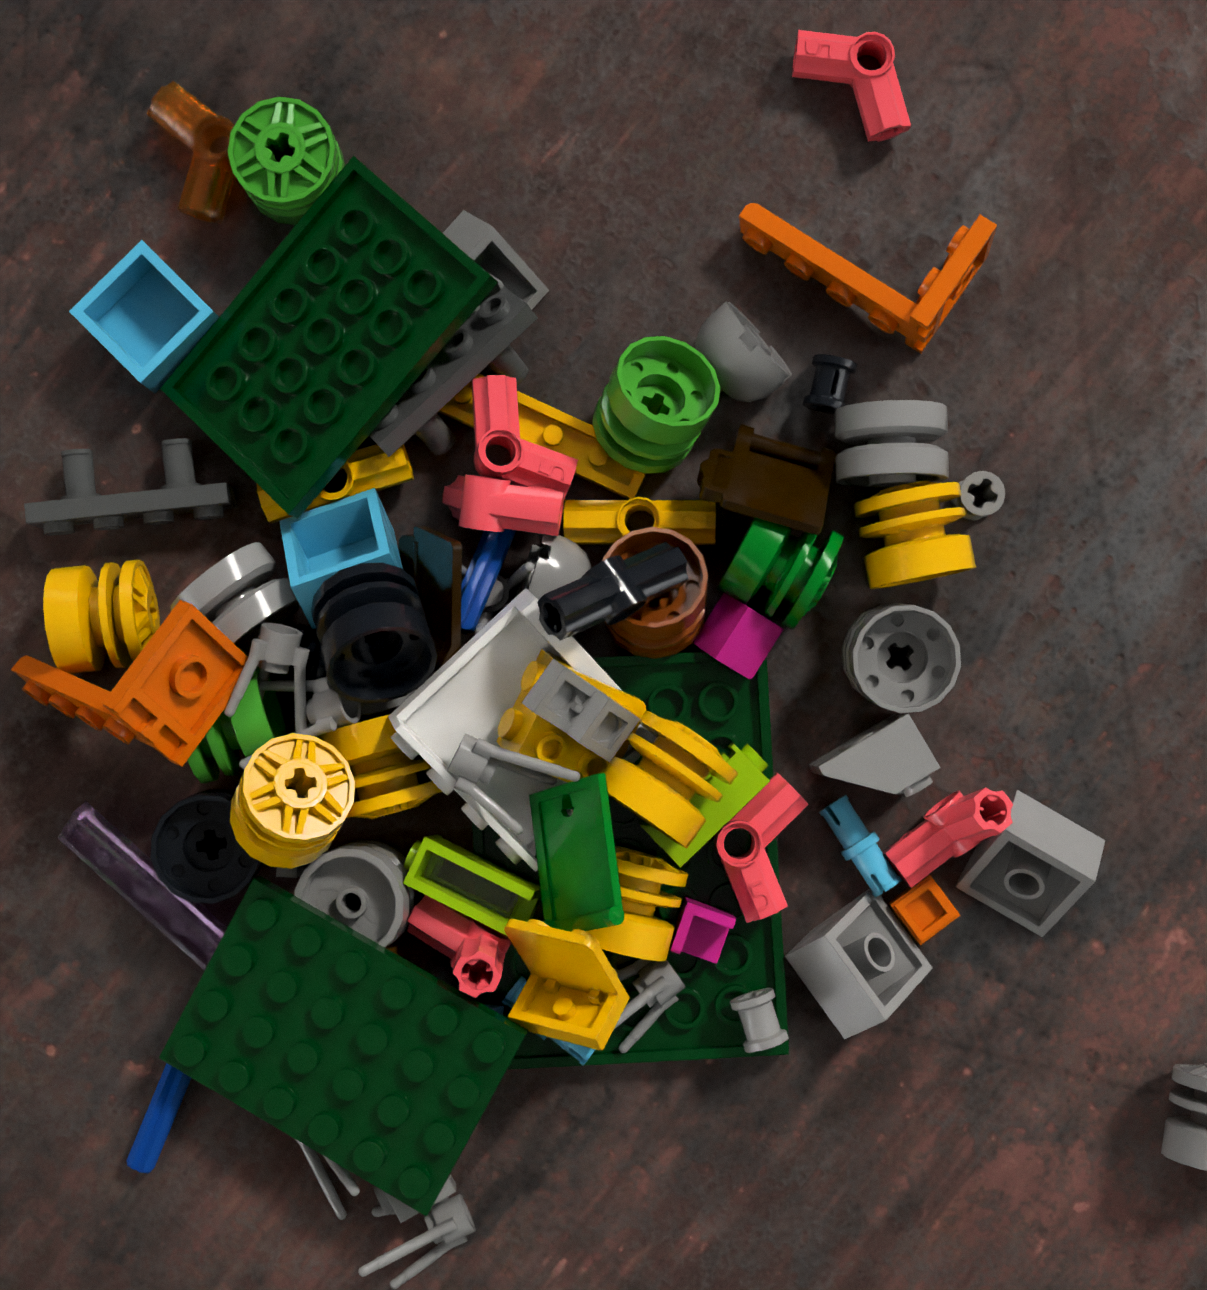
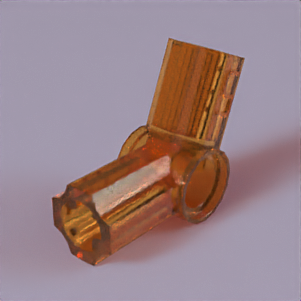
M172 81L168 85L162 86L151 99V106L147 116L194 152L178 210L200 221L222 224L235 176L232 173L227 153L228 148L221 153H211L210 146L219 137H230L231 130L235 125L229 119L217 115L180 85Z

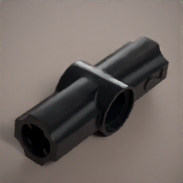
M667 542L656 545L625 560L620 555L610 557L592 567L580 579L544 594L537 602L540 612L539 621L548 635H554L560 641L583 632L603 621H606L607 625L616 624L636 613L648 601L681 587L689 579L686 570L687 560L679 547H672Z

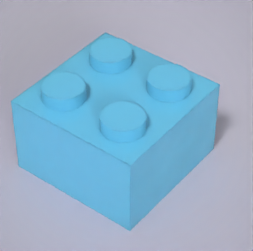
M143 240L69 311L142 385L153 393H156L219 318Z
M375 488L303 512L298 519L292 516L279 521L290 587L312 629L316 628L311 614L313 596L324 581L340 570L361 563H385L403 569L394 529Z

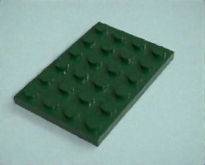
M353 155L160 389L288 515L298 519L491 292L498 281Z
M258 876L253 878L159 1059L427 1217L529 1030L265 878Z

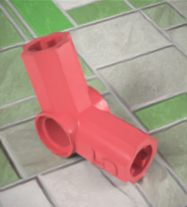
M798 30L793 57L792 77L849 84L854 91L868 142H880L895 138L897 135L908 131L911 127L893 64L895 50L890 39L878 32H866L858 37ZM862 55L873 56L879 61L881 68L877 70L864 69L859 64L857 58Z
M487 375L473 379L471 383L476 448L473 462L478 474L485 477L510 480L511 485L555 489L556 491L564 492L565 500L578 460L520 439L516 378L506 375ZM491 445L505 447L510 453L511 462L504 466L491 463L486 456V448Z
M467 474L465 476L458 475L452 484L444 486L442 503L448 506L452 516L459 520L458 526L492 532H504V529L552 536L559 535L564 506V492L548 488L511 485L510 480Z
M777 772L769 779L770 782L714 835L715 850L721 859L746 923L761 920L788 907L765 847L809 805ZM737 828L746 829L751 835L752 840L748 852L741 856L728 854L724 847L726 835Z
M985 787L963 796L960 790L955 791L934 805L923 816L925 819L923 822L905 833L897 842L883 851V854L898 875L912 888L952 856L954 858L960 857L984 839L1002 833L1013 823L1011 819L1013 803L1003 790L996 792Z
M424 895L422 900L414 906L407 920L409 923L407 932L452 959L450 964L453 968V974L458 979L459 991L474 998L484 992H494L502 976L505 955L512 943L508 936Z

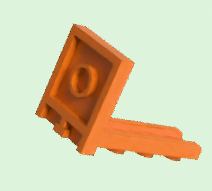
M750 203L746 205L739 215L740 232L744 234L742 238L750 247L762 254H767L770 250L785 260V267L795 276L806 281L810 277L819 281L827 287V294L836 302L846 307H851L852 304L860 307L869 313L868 319L872 324L889 334H893L895 330L906 337L905 344L922 354L988 258L997 224L981 214L970 229L962 225L946 249L949 255L943 263V269L939 270L933 267L918 289L917 293L920 297L914 303L759 204Z
M179 600L111 692L28 655L21 657L11 670L26 682L22 690L40 704L47 707L50 703L66 716L72 719L77 716L97 731L101 732L104 728L112 736L127 745L133 739L155 748L170 762L183 767L226 708L248 656L195 606Z

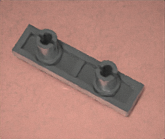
M505 286L495 295L487 298L480 306V309L457 330L369 434V437L388 457L414 434L435 455H441L450 450L456 441V436L437 414L442 407L487 365L496 375L516 378L517 385L527 377L528 367L510 344L538 319L529 305Z
M177 438L161 441L165 485L161 486V489L109 495L96 493L93 451L90 449H70L61 452L65 495L60 497L61 500L24 503L26 524L40 529L43 528L44 535L48 536L75 533L74 525L93 523L94 530L122 529L125 527L124 520L143 518L144 525H165L174 523V515L193 513L194 520H213L223 518L224 510L238 508L236 488L228 483L206 485L196 483L191 439Z

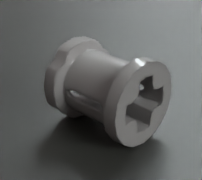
M978 471L959 482L961 496L951 500L954 508L962 507L965 509L966 515L962 517L964 520L977 521L998 511L1004 503L1006 493L1004 484L998 476L992 472ZM980 486L983 488L981 496L988 501L976 507L973 505L974 496L968 493V491Z
M764 988L745 993L730 1001L732 1010L739 1013L747 1039L743 1043L747 1053L766 1050L780 1045L789 1039L787 1031L780 1028L772 999L776 996L773 988Z

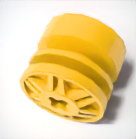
M919 481L881 490L874 496L856 502L853 505L855 517L879 516L880 522L858 529L859 537L883 538L884 548L864 556L870 589L925 581L976 568L970 535L945 534L944 525L955 522L966 515L965 509L962 507L940 509L939 503L961 496L958 482L937 483Z
M141 560L125 561L121 568L114 562L105 563L100 571L99 582L91 567L85 565L51 569L46 576L43 598L45 630L54 663L58 669L64 672L74 674L101 671L105 664L106 653H108L109 659L115 668H128L160 627L157 597L149 571Z
M645 711L639 723L656 736V739L653 743H650L642 737L630 733L627 738L628 742L643 758L638 765H635L624 759L613 757L603 772L606 775L608 796L687 849L706 822L701 812L690 803L694 795L698 794L719 803L723 795L705 779L711 774L724 783L731 785L738 773L726 763L718 749L703 737L677 721H671L659 717L650 711Z
M389 715L340 727L335 731L319 735V739L333 745L340 752L352 769L355 789L357 788L360 801L353 803L346 818L374 819L420 806V804L433 795L442 792L433 781L419 784L416 772L432 767L424 759L411 760L393 742L391 736L396 731L388 718Z
M291 733L270 739L253 753L232 798L230 823L236 841L250 857L270 867L291 869L312 863L328 850L354 803L355 780L349 763L333 745L315 736ZM288 787H295L296 791L288 789ZM297 795L305 796V797H304V798H297Z
M615 846L624 920L619 925L586 932L598 939L603 950L644 960L666 961L674 926L654 916L656 907L680 908L682 901L680 897L660 889L662 884L685 887L688 873L672 867L660 857Z

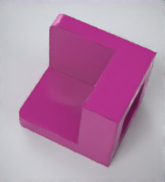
M723 593L694 640V644L719 662L744 677L752 679L784 629L742 602Z
M684 897L674 926L669 950L680 954L682 951L717 964L729 928H734L736 918L733 913Z

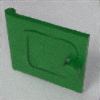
M605 773L594 774L581 778L577 782L572 781L530 794L529 800L544 914L542 922L552 928L570 932L573 929L589 931L621 924L624 920V911ZM572 809V815H568L566 810Z

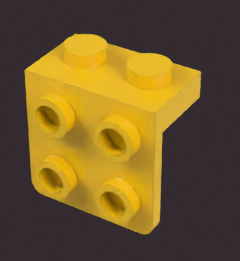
M541 649L536 661H532L523 673L521 692L513 708L507 709L499 722L496 742L501 748L580 773V779L603 773L610 762L579 744L567 733L532 712L522 701L554 658L638 718H641L645 713L646 705L642 700L631 694L576 671L559 656ZM638 722V724L635 726V728L633 729V731H632L631 733H634V734H635V732H636V730H637V728H638V726H639V724H640L639 722ZM627 739L614 757L623 758L630 744ZM555 777V778L560 779V780H562V781H565V782H567V783L572 782V781L567 780V779H563V778H560V777Z
M509 919L504 931L531 974L507 1017L529 1030L528 1032L603 1051L630 997L620 982L618 973L611 966L602 951L598 939L581 929H573L570 932L552 928L536 919H529L527 922Z

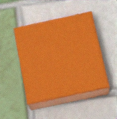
M930 874L912 888H907L888 903L920 946L960 916L959 912Z

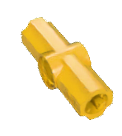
M377 444L356 450L341 467L347 473V482L344 488L336 493H329L324 487L304 512L372 488L380 491L413 481L412 466L404 444L390 457ZM257 484L260 504L269 523H275L292 517Z
M640 496L630 498L629 500H565L563 516L564 537L575 542L577 545H612L630 532L626 527L627 519L636 511L648 512L655 519L653 527L674 530L690 539L694 545H715L716 502L703 500H650Z

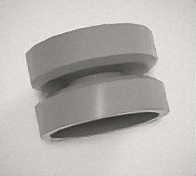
M921 400L872 401L846 405L837 408L834 412L835 437L846 444L856 445L855 447L843 450L835 457L836 483L857 487L890 488L919 481L941 482L949 478L948 452L937 445L925 444L938 440L948 432L947 406L943 403Z
M254 542L231 553L206 570L177 596L170 607L172 611L179 600L192 604L245 653L250 650L252 639H258L262 623L283 625L300 608V605L290 587L289 578L269 581L273 576L276 561L262 543Z
M358 839L322 854L303 870L294 890V896L385 948L408 930L409 923L407 920L414 906L420 902V892L403 884L409 871L404 868L406 858L398 849L378 840ZM357 896H359L361 900V905H359L355 900Z

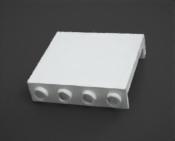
M525 588L427 679L423 685L396 708L388 718L396 731L391 736V739L411 760L419 754L432 767L426 774L434 784L447 796L455 790L467 802L461 807L467 817L480 830L485 829L489 825L500 836L495 842L496 845L515 865L523 859L536 872L538 865L535 858L536 849L529 795L567 782L557 779L556 784L550 785L497 766L488 785L480 781L477 782L476 786L523 827V832L517 835L498 821L470 795L455 789L454 786L459 777L448 772V767L465 734L500 747L496 742L499 722L505 711L513 708L521 692L523 673L532 661H536L541 649L559 656L576 671L619 690L621 689L572 636L560 641L556 636L546 633L539 621L538 599ZM639 724L635 734L653 743L656 736ZM629 744L622 759L634 763L641 755ZM572 809L566 810L567 813H568V815L571 816L572 813H573V810H572Z

